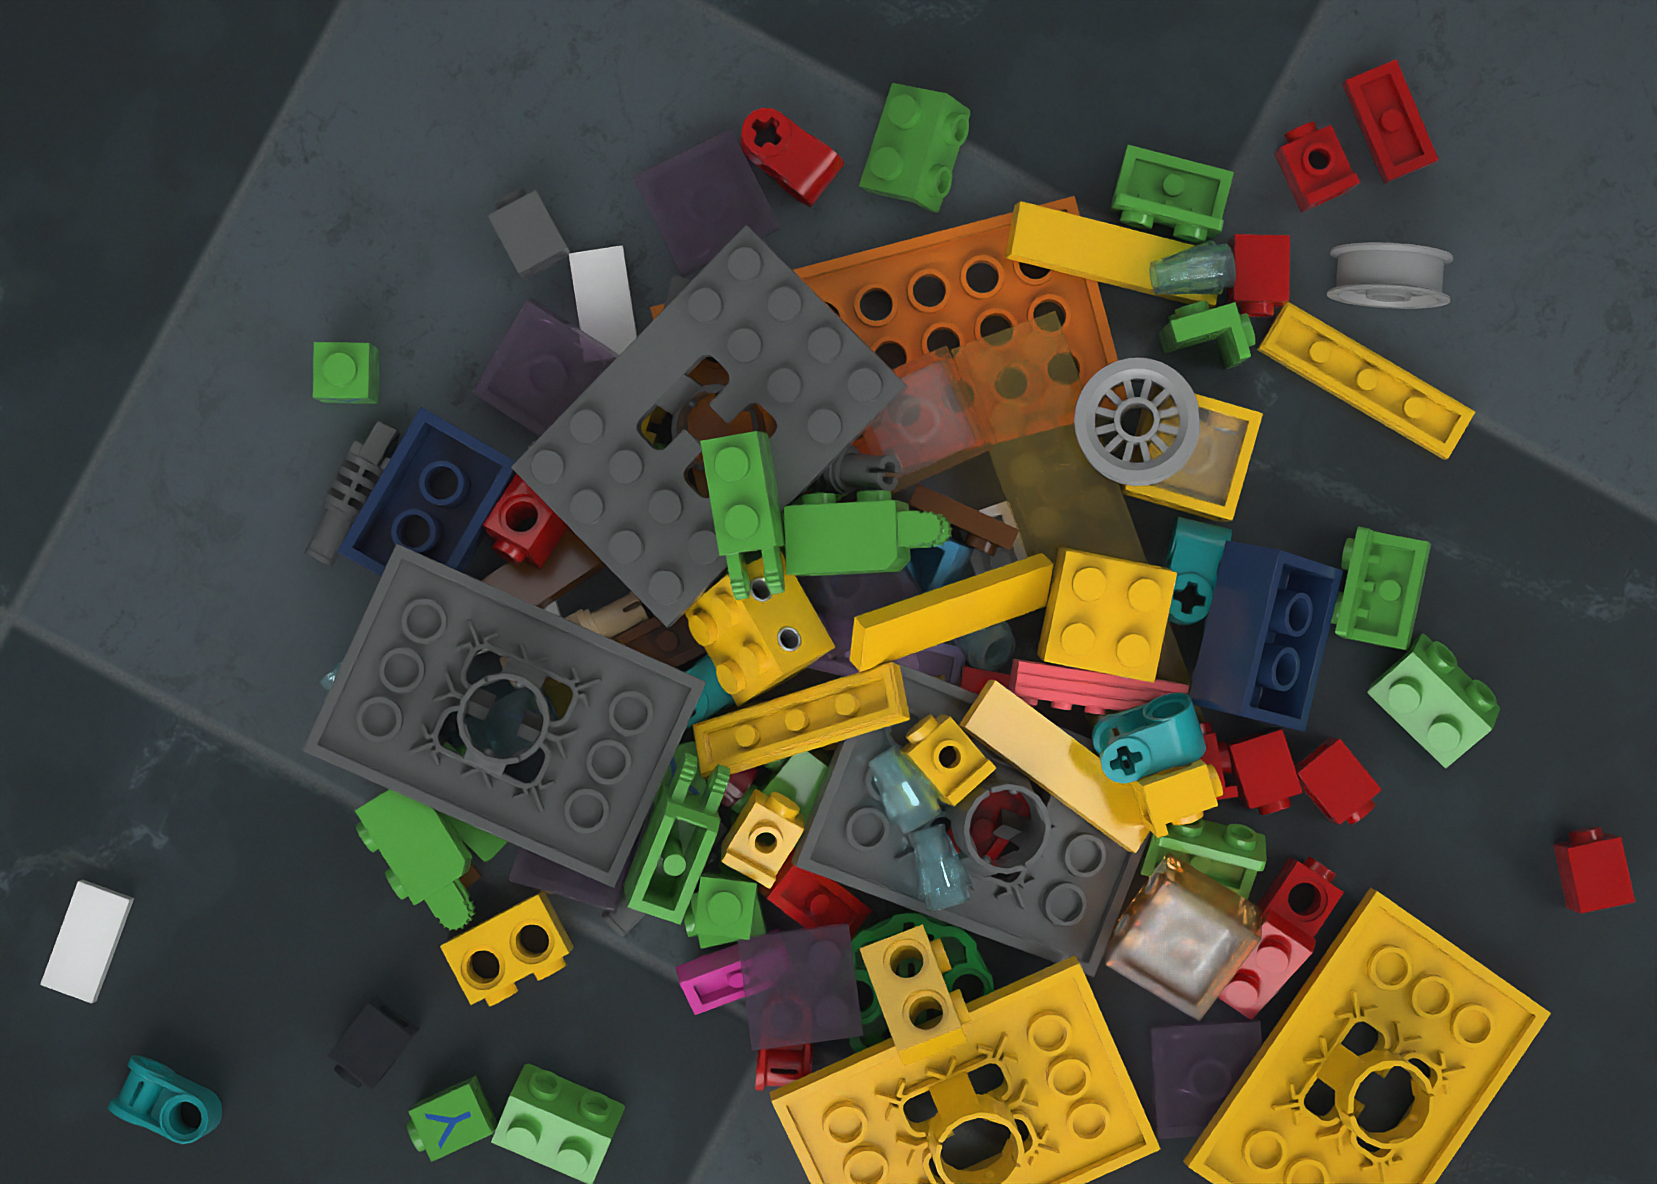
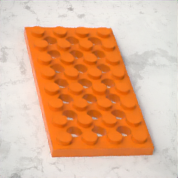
M1075 196L1038 205L1080 216ZM1013 212L793 270L827 305L837 311L839 317L874 352L880 346L888 343L896 344L903 349L906 355V364L896 374L909 387L900 396H908L917 402L920 408L919 419L908 427L897 426L890 420L887 408L879 416L881 423L877 422L869 426L865 434L851 444L861 454L882 456L890 454L894 450L903 469L1075 424L1076 404L1087 382L1099 370L1118 361L1098 282L1054 270H1049V273L1040 279H1031L1025 276L1020 269L1018 261L1005 258ZM978 263L990 265L997 274L998 281L996 287L986 293H978L972 290L966 281L968 269ZM924 277H933L939 280L945 290V297L942 302L933 307L919 304L913 295V287L918 280ZM871 291L885 293L892 302L891 313L880 321L866 318L860 309V302L865 294ZM1043 302L1057 304L1064 313L1062 327L1054 332H1045L1039 329L1033 319V312L1036 306ZM665 303L650 307L653 320L664 310ZM990 316L1003 317L1011 326V338L1001 346H992L986 343L980 334L981 323ZM948 330L957 337L959 349L955 356L947 360H940L930 354L927 348V339L933 332ZM1056 355L1070 356L1076 362L1078 375L1071 384L1059 385L1050 379L1047 365L1049 360ZM706 358L688 374L704 386L710 384L727 386L729 383V374L720 363L711 362ZM1012 368L1023 375L1025 390L1021 396L1015 399H1006L997 393L994 379L996 374L1003 369ZM960 382L971 390L973 401L968 410L962 413H953L944 407L941 401V392L950 383ZM1124 385L1113 390L1122 401L1128 399ZM717 393L708 394L698 401L696 407L692 408L687 417L688 432L699 439V441L753 432L750 412L742 411L727 424L708 405L716 397ZM1107 397L1100 406L1114 411L1117 410V407ZM757 404L763 412L766 433H768L770 439L776 432V421L761 405ZM701 452L696 458L704 463ZM692 468L698 491L704 497L710 498L705 471ZM805 491L802 495L813 493L814 491Z

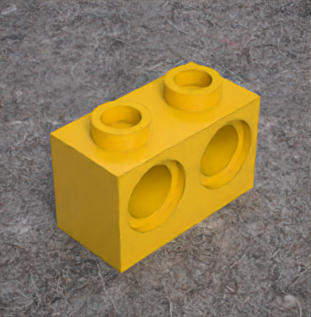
M542 890L447 940L440 948L470 1005L485 998L490 1007L518 992L514 982L534 973L539 981L566 967L567 964L563 956L569 954L574 946L545 891ZM527 925L542 927L549 937L547 950L541 953L528 951L522 945L520 938L523 927ZM485 950L497 957L500 964L498 976L487 979L479 976L474 971L472 958L475 952Z
M922 924L860 948L893 1042L904 1066L967 1042L961 1025L972 1020L960 989L948 992L942 973L950 971L952 968L940 938L929 942ZM917 958L923 961L922 969L913 977L902 978L895 974L897 966L905 959ZM933 1008L943 1013L940 1023L932 1029L922 1030L914 1026L917 1015L925 1009Z

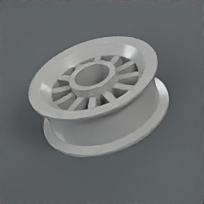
M1382 242L1344 244L1333 247L1330 250V256L1338 260L1336 287L1327 290V297L1352 305L1393 309L1432 308L1450 303V296L1442 293L1444 265L1450 264L1454 259V256L1447 251L1421 245Z
M1128 358L1113 362L1093 375L1083 388L1076 404L1074 423L1079 445L1090 464L1099 473L1115 482L1130 486H1146L1161 482L1177 473L1188 462L1196 448L1200 434V415L1195 394L1182 375L1162 362L1148 358ZM1144 382L1140 397L1134 396L1131 383ZM1124 385L1128 399L1122 401L1113 390ZM1153 385L1163 390L1152 401H1149ZM1106 397L1117 407L1116 411L1100 407ZM1170 397L1176 404V407L1158 411ZM1141 408L1152 414L1154 423L1151 430L1145 435L1131 436L1122 429L1123 417L1132 409ZM1097 417L1114 421L1112 424L1096 428ZM1180 417L1179 428L1161 423V421ZM1118 433L1105 447L1099 441L1101 437ZM1159 433L1176 438L1170 448L1158 437ZM1125 442L1127 445L1123 459L1120 460L1112 454ZM1150 443L1162 453L1161 456L1151 460L1147 446ZM1135 447L1141 448L1144 462H1131Z

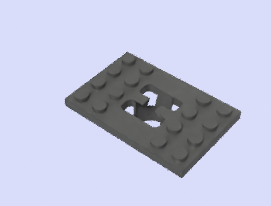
M745 225L511 468L666 627H671L728 570L726 555L719 556L710 498L704 497L688 480L690 468L705 471L704 463L696 458L702 452L699 439L688 432L687 417L692 408L696 407L697 402L708 394L719 393L708 405L727 424L741 411L750 412L753 431L766 433L763 412L757 404L761 405L775 419L777 429L769 441L781 513L783 514L784 506H791L909 386L749 226ZM711 356L728 372L729 383L727 386L719 384L704 386L688 374L703 359ZM657 406L673 415L671 425L673 441L662 450L657 449L641 431L642 422Z
M396 544L302 751L614 888L706 682ZM487 649L508 658L501 673L489 674L473 685L468 681L467 672L477 651ZM546 676L568 685L573 692V697L566 714L560 720H550L548 701L540 690ZM500 679L513 680L516 687L523 688L526 686L536 695L535 700L540 713L543 714L541 716L527 709L516 735L533 742V746L511 753L510 756L506 757L494 755L491 748L482 750L475 745L470 737L465 721L466 714H470L483 721L486 720L496 695L479 687L497 682ZM453 711H458L459 735L467 747L465 755L445 747L439 740V734L446 717ZM539 747L544 751L545 760L538 776L533 781L525 782L503 773L507 764L518 763L534 754Z
M890 661L900 666L910 720L837 743L791 863L796 867L1054 963L1076 955L1084 974L1094 977L1151 831L1136 853L1127 851L1046 790H1044L1042 799H1040L1033 792L1027 776L964 730L963 732L986 759H989L994 764L996 769L989 775V779L983 780L955 806L942 802L899 751L909 743V740L905 737L907 732L927 715L931 714L935 719L940 714L951 716L959 726L978 697V694L900 663ZM1059 727L1100 758L1093 746L1092 739ZM952 746L944 747L939 753V761L943 767L950 766L956 759V752ZM1128 759L1124 760L1123 763L1125 768L1129 769L1130 764ZM1009 789V792L1013 795L1020 792L1030 807L1031 816L1024 817L1001 808L991 833L1016 844L1019 850L1000 857V860L992 861L987 855L980 858L969 833L974 811L979 803L990 795L989 791L995 793ZM946 817L951 820L954 841L961 852L942 857L926 850L925 839L932 822L936 818ZM997 873H1012L1008 878L1004 879L992 876Z

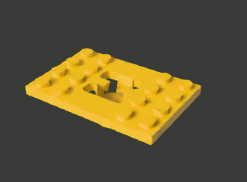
M1370 888L1183 1162L1213 1184H1435L1551 1013L1387 897ZM1358 1022H1366L1377 1030L1378 1041L1370 1052L1357 1056L1341 1045L1353 1025ZM1417 1058L1424 1062L1430 1069L1429 1079L1408 1060ZM1401 1066L1412 1077L1411 1087L1415 1100L1396 1128L1384 1133H1369L1358 1125L1356 1121L1365 1108L1364 1104L1354 1098L1360 1083L1371 1072L1374 1071L1385 1078L1391 1068ZM1317 1078L1335 1090V1105L1324 1116L1315 1115L1304 1106L1305 1095ZM1359 1136L1366 1143L1381 1149L1376 1152H1370L1357 1143L1356 1137Z
M1076 955L965 1004L972 1021L961 1025L967 1042L904 1066L891 1037L769 1092L771 1102L811 1184H1085L1161 1150ZM943 1014L916 1027L922 1030L932 1029L940 1023ZM986 1064L998 1065L1004 1075L1002 1085L983 1095L976 1094L967 1073ZM930 1090L938 1112L934 1117L919 1123L911 1122L903 1109L905 1102ZM983 1118L985 1121L990 1120L1009 1128L1011 1132L1010 1138L1007 1139L1001 1153L963 1170H957L944 1162L941 1154V1142L943 1143L946 1138L955 1135L953 1129L964 1121ZM1014 1119L1022 1120L1028 1128L1029 1135L1024 1142H1022L1021 1134ZM931 1157L940 1177L935 1176L929 1166Z

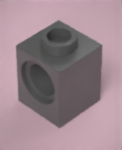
M524 189L511 192L495 203L497 208L495 212L487 215L514 267L524 281L568 258L569 253H571L537 190L526 194Z

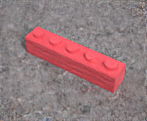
M1013 659L1008 690L1028 705H1037L1038 699L1051 701L1052 708L1071 710L1072 704L1085 706L1084 712L1105 715L1106 709L1122 712L1149 703L1153 699L1169 693H1184L1188 695L1189 685L1155 679V682L1152 683L1080 668Z

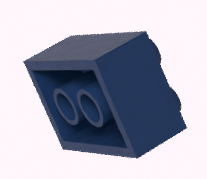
M420 407L337 552L381 577L396 544H399L463 573L487 532L483 523L517 474L511 468L516 461Z
M1226 540L1222 559L1217 568V581L1210 610L1204 622V635L1197 664L1191 677L1189 696L1192 699L1193 705L1305 732L1343 570L1279 549Z

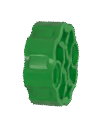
M909 908L892 910L888 916L878 919L869 925H861L845 944L837 973L832 978L833 1011L839 1017L849 1037V1045L857 1053L892 1037L891 1033L886 1039L882 1036L888 1029V1025L860 948L903 932V923L912 922L914 927L923 924L926 934H930L927 935L929 942L938 938L941 939L952 970L942 973L948 992H952V985L959 976L973 974L982 981V990L974 999L976 1000L994 992L992 974L985 966L977 950V943L967 930ZM917 958L903 960L898 965V976L909 978L908 965L910 963H913L914 975H917L922 969L923 961ZM855 980L864 981L873 990L870 1002L859 1008L847 1005L841 996L845 985ZM926 1009L917 1015L914 1022L915 1027L927 1022ZM934 1009V1018L943 1014L941 1011Z

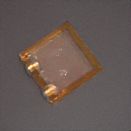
M947 345L893 369L909 387L861 434L869 455H893L900 463V474L885 473V477L899 479L897 486L891 491V496L989 453L993 449Z
M1167 852L1114 925L1107 943L1105 964L1200 1021L1262 939L1261 908Z

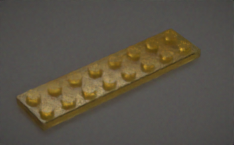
M1056 311L1046 313L951 349L952 358L1015 527L1019 529L1018 534L1026 556L1028 558L1043 553L1053 563L1050 587L1059 546L1148 564L1119 483L1099 473L1087 460L1079 445L1075 432L1074 417L1076 404L1083 390V385ZM1102 437L1099 438V441L1105 447ZM1167 619L1155 679L1189 685V695L1191 680L1171 625ZM1081 705L1082 710L1084 712L1085 706ZM1194 705L1199 723L1206 722L1200 706ZM1106 709L1105 715L1084 712L1091 734L1095 725L1102 718L1110 714L1119 713V711ZM1117 728L1112 729L1115 737L1120 735ZM1122 746V747L1118 748L1117 750H1121V749L1125 748L1126 746Z

